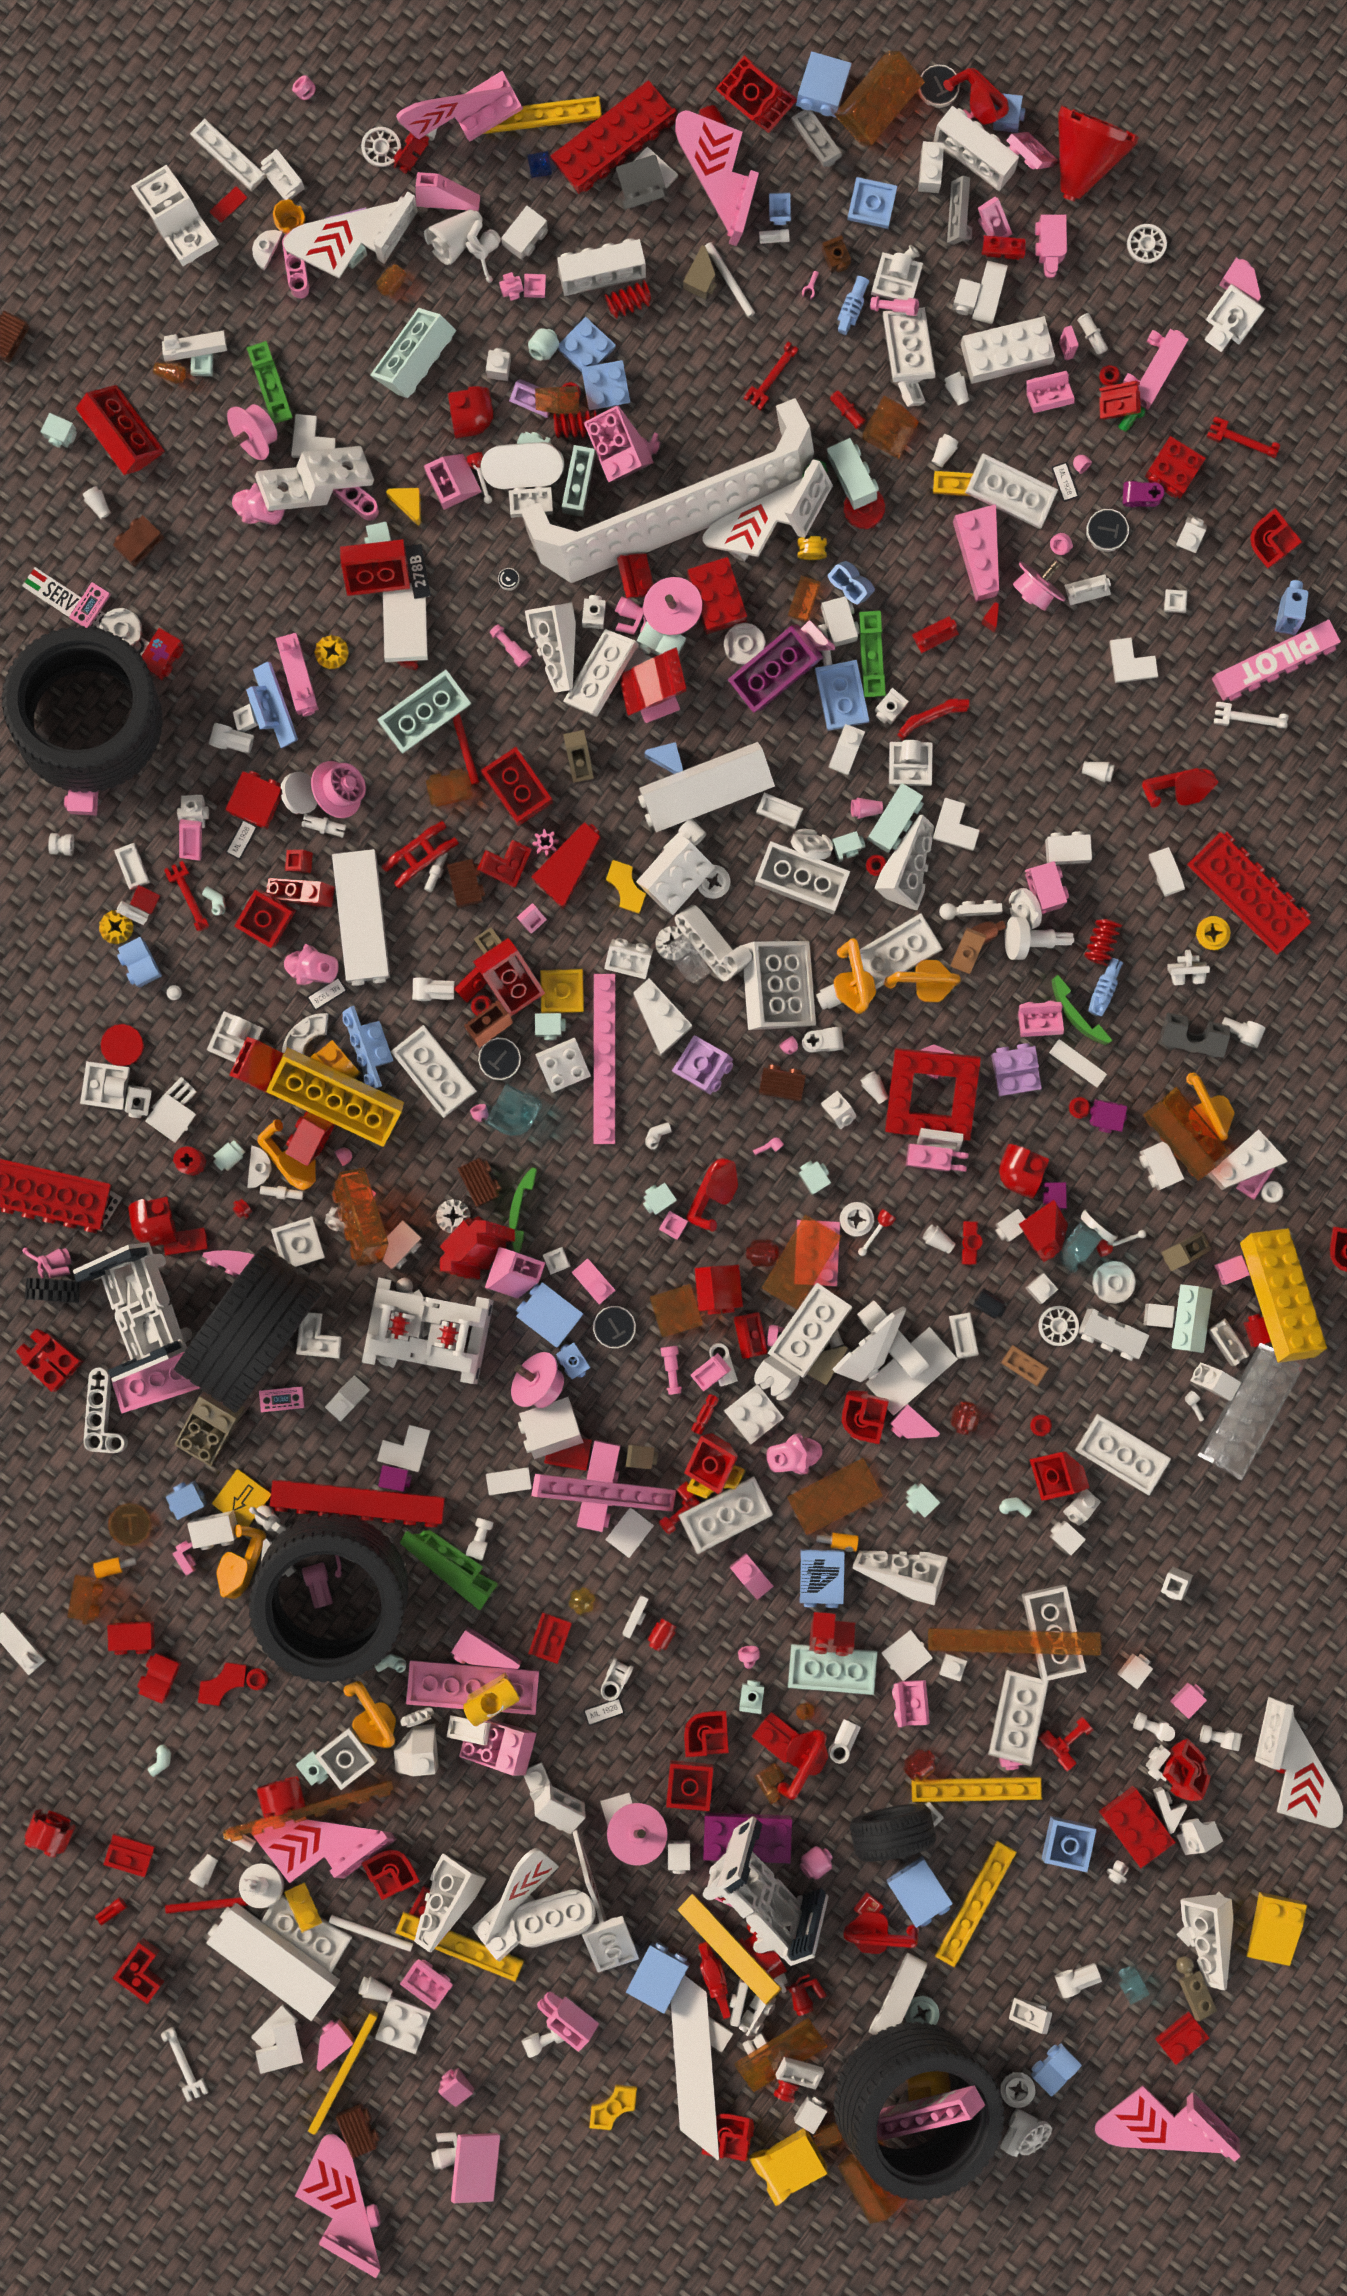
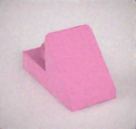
M993 197L978 207L981 218L977 221L987 236L1009 237L1012 235L998 198Z

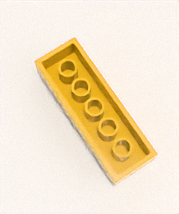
M287 1047L266 1091L384 1147L404 1105L403 1101Z
M1289 1228L1251 1233L1240 1242L1277 1362L1318 1356L1327 1349Z

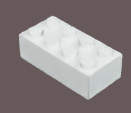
M952 106L937 124L933 142L944 143L945 151L1000 192L1015 173L1019 156L1009 146L1003 145L996 135H990L986 132L979 122H973L969 119L962 109H956Z
M630 238L615 245L614 243H608L598 249L586 248L576 254L568 252L557 258L564 296L646 278V264L640 239Z
M1045 316L965 335L961 341V348L971 384L1051 365L1055 358Z
M770 841L754 885L834 915L850 871L819 859L806 857L795 850Z
M1059 1585L1022 1594L1041 1679L1048 1681L1086 1672L1067 1586Z

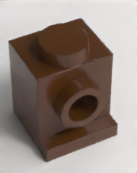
M842 235L822 243L821 250L830 272L846 270L851 264V257ZM837 252L841 253L840 256H835L834 254Z

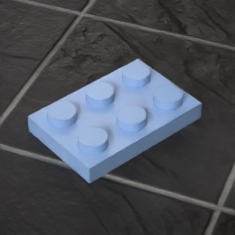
M857 660L815 668L827 731L844 728L845 724L856 726L869 723Z

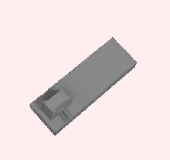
M803 110L791 117L792 123L823 167L832 166L836 160L842 157L841 151L812 110Z
M961 176L951 182L947 243L955 245L961 241L972 240L973 228L967 225L970 177Z

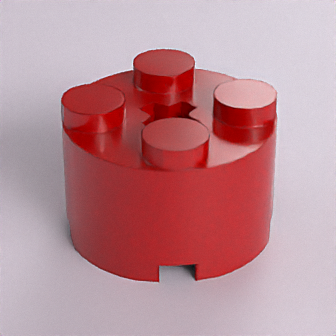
M298 1776L285 1778V1780L275 1781L256 1788L264 1818L274 1815L279 1816L288 1813V1810L305 1807V1800Z
M38 1809L34 1812L27 1828L24 1844L29 1848H38L44 1851L45 1855L55 1858L57 1854L65 1852L75 1825L71 1826V1820L60 1813L49 1810L48 1814L42 1813L43 1809Z

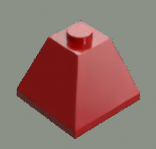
M1053 1200L1019 1223L1031 1247L1043 1262L1053 1258L1062 1250L1068 1228L1066 1219L1055 1200Z
M715 1434L702 1435L684 1474L717 1494H721L738 1455L730 1443Z
M1065 1451L1029 1459L1042 1501L1075 1494L1090 1488L1084 1467Z

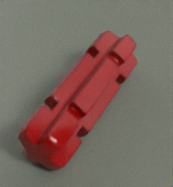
M713 1394L708 1395L706 1404L703 1405L696 1418L697 1422H694L691 1428L693 1432L699 1435L702 1434L705 1428L704 1425L708 1423L714 1411L713 1407L719 1401L718 1397Z

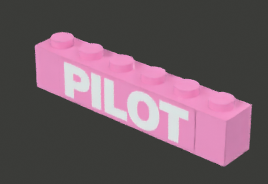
M1327 620L1215 674L1212 680L1222 700L1230 699V701L1241 697V692L1247 689L1249 692H1252L1261 687L1260 683L1266 680L1268 683L1280 678L1279 674L1285 671L1289 674L1299 668L1298 665L1303 662L1307 665L1317 660V656L1322 653L1326 656L1336 651V646L1340 643V640L1330 620Z
M974 2085L885 2107L879 2115L877 2138L879 2141L970 2120L985 2104Z

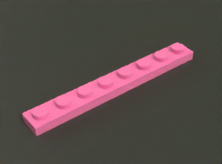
M594 974V1144H615V974Z
M535 1474L531 1496L673 1512L676 1490Z

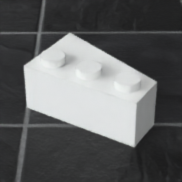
M650 978L633 992L659 1054L662 1056L692 1029V1024Z
M1257 1130L1208 1175L1221 1190H1224L1279 1167L1288 1161L1262 1132Z
M1087 1309L1078 1333L1082 1334L1081 1339L1093 1343L1095 1340L1101 1343V1348L1113 1352V1349L1121 1352V1357L1130 1361L1133 1358H1140L1149 1335L1120 1323L1112 1317L1100 1314L1095 1309Z

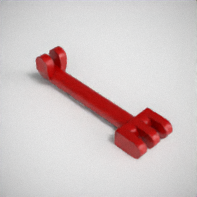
M788 341L784 346L785 353L758 389L751 386L743 399L748 401L753 395L754 398L750 404L754 406L760 400L761 402L757 409L761 411L769 401V397L765 393L791 357L795 356L799 348L792 346V343Z
M1214 417L1213 422L1220 425V427L1212 424L1210 430L1217 434L1208 432L1206 436L1208 439L1220 443L1222 437H1225L1276 458L1281 446L1279 443L1273 442L1270 447L1226 429L1229 421Z
M182 860L179 862L182 868L181 871L174 864L172 869L175 874L171 875L168 868L164 869V872L170 883L177 881L196 921L194 923L196 930L204 931L209 927L206 918H203L184 878L190 873Z

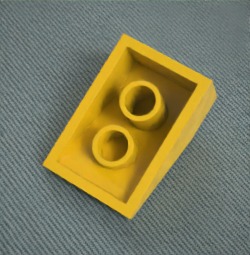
M1259 1892L1247 1957L1290 1966L1303 1928L1307 1905L1300 1900Z

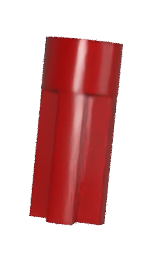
M121 1897L117 1898L112 1904L99 1912L95 1919L102 1926L127 1908L125 1901Z

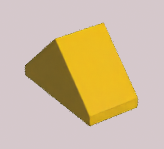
M419 488L388 489L386 491L388 498L419 526L421 524V494Z

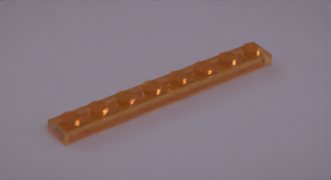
M965 1628L928 1629V1650L1099 1656L1102 1654L1101 1632Z
M392 1779L307 1804L303 1808L288 1810V1813L279 1816L274 1815L224 1829V1839H230L231 1842L243 1839V1835L247 1833H252V1836L264 1833V1828L272 1826L273 1829H278L286 1826L285 1822L294 1820V1823L307 1820V1815L315 1814V1817L327 1814V1809L336 1807L337 1811L349 1807L348 1803L357 1801V1804L370 1801L369 1797L378 1795V1798L391 1794L390 1791L394 1790Z

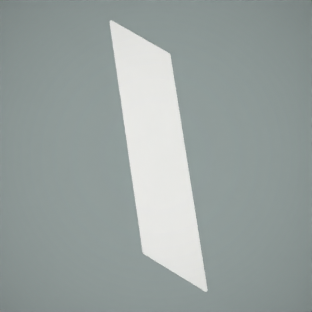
M684 1975L671 2001L680 2130L719 2160L707 1993Z

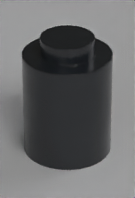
M985 1288L980 1291L973 1303V1307L993 1319H996L997 1316L1001 1318L1007 1309V1306L1004 1305L1005 1300Z

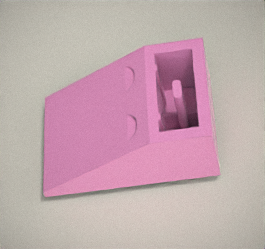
M619 405L584 422L608 482L620 480L654 463L645 441Z
M489 1719L486 1721L491 1723L487 1745L463 1741L459 1757L510 1775H526L537 1733Z

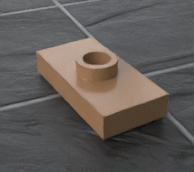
M966 928L950 966L970 974L986 939V935Z
M1013 1345L1001 1361V1364L1035 1386L1039 1385L1049 1369Z

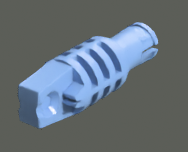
M857 276L852 292L846 296L837 319L840 321L838 332L847 335L850 326H855L864 304L863 295L869 284V280L865 277Z
M1111 958L1105 974L1100 976L1095 987L1088 1011L1096 1016L1104 1014L1118 984L1116 978L1123 965V962L1118 959Z

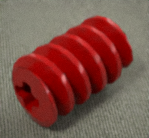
M642 280V287L638 282L634 283V290L630 285L626 286V293L620 288L618 296L614 291L610 293V298L604 294L608 308L616 319H618L619 311L626 316L627 308L634 313L635 305L639 310H642L643 302L647 307H650L651 295L645 280Z
M578 410L576 417L573 416L572 411H569L567 417L561 411L559 417H557L554 411V432L557 438H560L562 432L565 438L569 437L570 432H572L574 438H577L578 432L581 433L582 438H585L587 429L584 422L596 417V410H594L593 416L590 415L588 410L582 416L580 410Z
M1108 919L1096 920L1095 925L1099 928H1093L1092 932L1096 936L1090 937L1089 940L1093 944H1088L1087 949L1091 952H1085L1084 957L1093 963L1109 966L1104 960H1111L1112 957L1107 952H1113L1114 949L1109 945L1117 943L1112 936H1119L1120 933L1115 928H1121L1122 925Z
M181 1147L175 1152L173 1162L178 1171L187 1175H198L206 1166V1159L203 1153L193 1147ZM191 1158H193V1162H190L189 1164H187V1161H189V1160H191Z

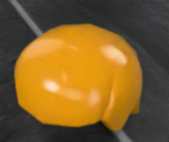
M290 199L279 201L273 211L274 224L283 233H290L294 228L305 224L306 217L302 207L295 205Z

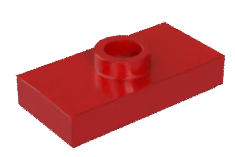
M475 967L454 990L468 1002L487 982L477 967Z
M206 1228L176 1232L178 1241L164 1244L165 1255L208 1249Z

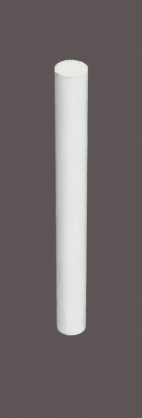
M712 242L706 244L707 252L748 317L755 314L753 308Z
M331 1915L329 1920L330 1924L409 1952L413 1946L411 1942Z

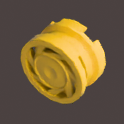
M810 536V538L801 537L798 539V546L800 547V552L797 554L798 558L803 560H820L827 557V552H825V546H827L826 538L821 540L820 536Z

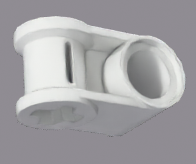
M832 1027L810 1031L804 1036L802 1046L805 1051L811 1053L844 1049L841 1027ZM810 1037H813L815 1041L817 1040L814 1047H812L811 1043H807Z
M615 1657L601 1686V1695L608 1701L618 1698L634 1668L633 1666H627L618 1662ZM611 1684L616 1687L615 1695L607 1696L605 1694L604 1688L607 1685Z

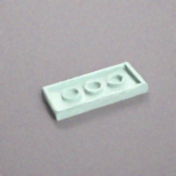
M791 1644L788 1688L874 1695L877 1651L853 1649V1653L848 1656H838L832 1652L816 1654L814 1651L809 1650V1645Z

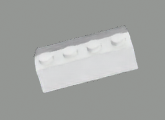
M809 941L751 942L743 945L749 949L752 955V960L743 968L748 1030L816 1026Z

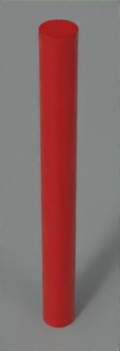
M457 714L452 720L471 785L478 784L479 779L460 714Z
M242 1897L169 1904L165 1905V1912L168 1914L227 1908V1906L233 1907L235 1903L240 1906H247L248 1904Z

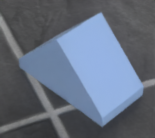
M676 742L647 749L644 753L645 758L673 774L683 771Z

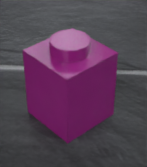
M382 1465L378 1487L404 1492L406 1487L410 1488L412 1475H409L408 1469Z

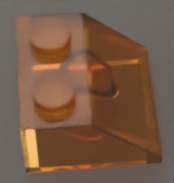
M883 396L863 432L862 439L899 459L919 421L901 404Z

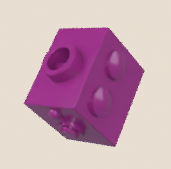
M1095 1099L1094 1106L1090 1110V1124L1099 1127L1098 1131L1111 1133L1112 1130L1122 1132L1124 1121L1127 1119V1106Z

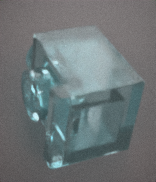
M1126 1967L1118 1972L1122 1980L1119 1982V1985L1125 1995L1129 1993L1125 1997L1130 2005L1150 1995L1135 1967Z

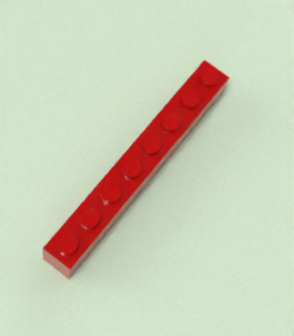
M272 1480L270 1506L275 1507V1511L288 1512V1508L296 1509V1513L309 1514L310 1510L318 1511L320 1516L323 1514L339 1513L341 1516L344 1514L348 1515V1517L358 1515L361 1516L360 1520L373 1521V1518L377 1517L382 1518V1522L395 1523V1519L404 1520L403 1524L416 1525V1522H425L426 1527H438V1524L443 1523L446 1497Z

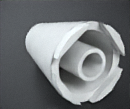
M470 209L429 226L424 231L427 244L433 245L434 250L432 252L442 263L451 265L467 247L465 243L469 242L467 235L475 221L483 222L480 213Z

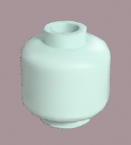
M538 329L528 342L529 353L539 361L549 360L559 347L557 334L551 329Z

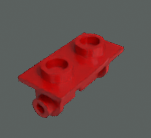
M410 132L405 140L406 146L403 150L399 148L393 158L395 160L394 168L396 169L399 165L401 166L399 169L403 173L410 172L418 160L412 153L415 152L421 156L429 145V137L425 135L418 139Z
M984 235L982 255H986V258H1000L1001 254H1003L1004 258L1024 259L1026 239Z
M948 616L912 634V637L922 654L958 636L959 633L956 629V622Z

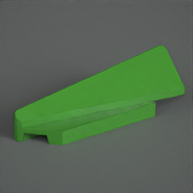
M430 1530L423 1531L421 1534H411L409 1531H406L400 1541L402 1546L478 1610L482 1609L498 1585L495 1581L479 1574L483 1566Z

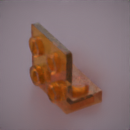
M691 1284L650 1297L662 1337L703 1325Z
M75 1575L67 1618L82 1620L84 1625L94 1622V1619L98 1618L100 1606H97L98 1597H102L104 1590L101 1578Z

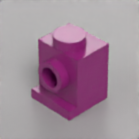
M1066 1182L1043 1183L1042 1188H1046V1192H1043V1204L1047 1205L1055 1200L1060 1210L1066 1209Z

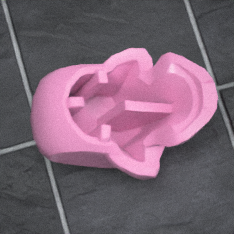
M256 483L252 485L250 490L246 489L236 493L232 499L233 508L242 517L243 523L254 524L263 522L276 525L284 515L285 509L267 510L259 486Z
M305 944L302 951L293 952L286 957L284 967L291 977L297 978L296 982L299 985H307L312 982L331 983L338 973V960L335 957L318 952L311 945Z
M797 1433L793 1434L785 1443L770 1446L767 1450V1462L771 1471L775 1473L793 1471L804 1475L809 1473V1466H813L821 1458L823 1449L817 1441L811 1438L803 1439L802 1435Z

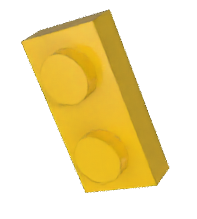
M935 471L933 494L970 496L965 492L973 473Z
M305 1883L284 1892L301 1933L322 1924Z

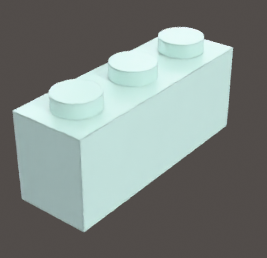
M849 438L827 448L828 459L853 509L855 510L877 500L879 487L875 479L871 480L869 467L866 461L862 462L858 445H853Z
M577 445L573 447L562 503V513L584 516L595 460V449Z
M901 783L867 840L887 853L891 849L896 850L902 840L899 838L902 831L907 832L913 822L910 820L913 813L918 814L924 805L921 802L923 796Z
M1180 1285L1172 1342L1173 1349L1204 1353L1213 1289Z

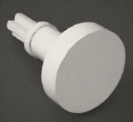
M1011 917L1006 925L1004 941L1007 956L1011 960H1023L1026 958L1030 947L1053 948L1055 945H1072L1074 938L1073 933L1055 932L1053 929L1030 930L1026 918Z
M269 1864L250 1866L242 1874L239 1882V1891L242 1899L248 1905L255 1908H267L274 1905L281 1898L284 1890V1880L277 1868Z

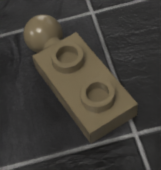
M1187 1956L1180 1957L1176 1962V1967L1185 1977L1179 1979V1982L1195 2020L1201 2021L1217 2012V2009L1201 1972L1198 1970L1192 1972L1194 1967L1193 1961Z

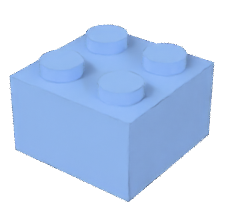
M1050 1816L1042 1860L1047 1864L1087 1872L1096 1828L1093 1825Z

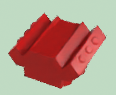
M745 55L716 87V90L727 101L768 133L797 101L793 94L773 80Z
M677 647L623 672L619 678L628 716L657 706L686 692Z
M480 1216L463 1220L440 1246L445 1252L440 1258V1271L465 1279L480 1280V1270H490V1265L495 1260L498 1248L506 1249V1242H515V1229L486 1221Z

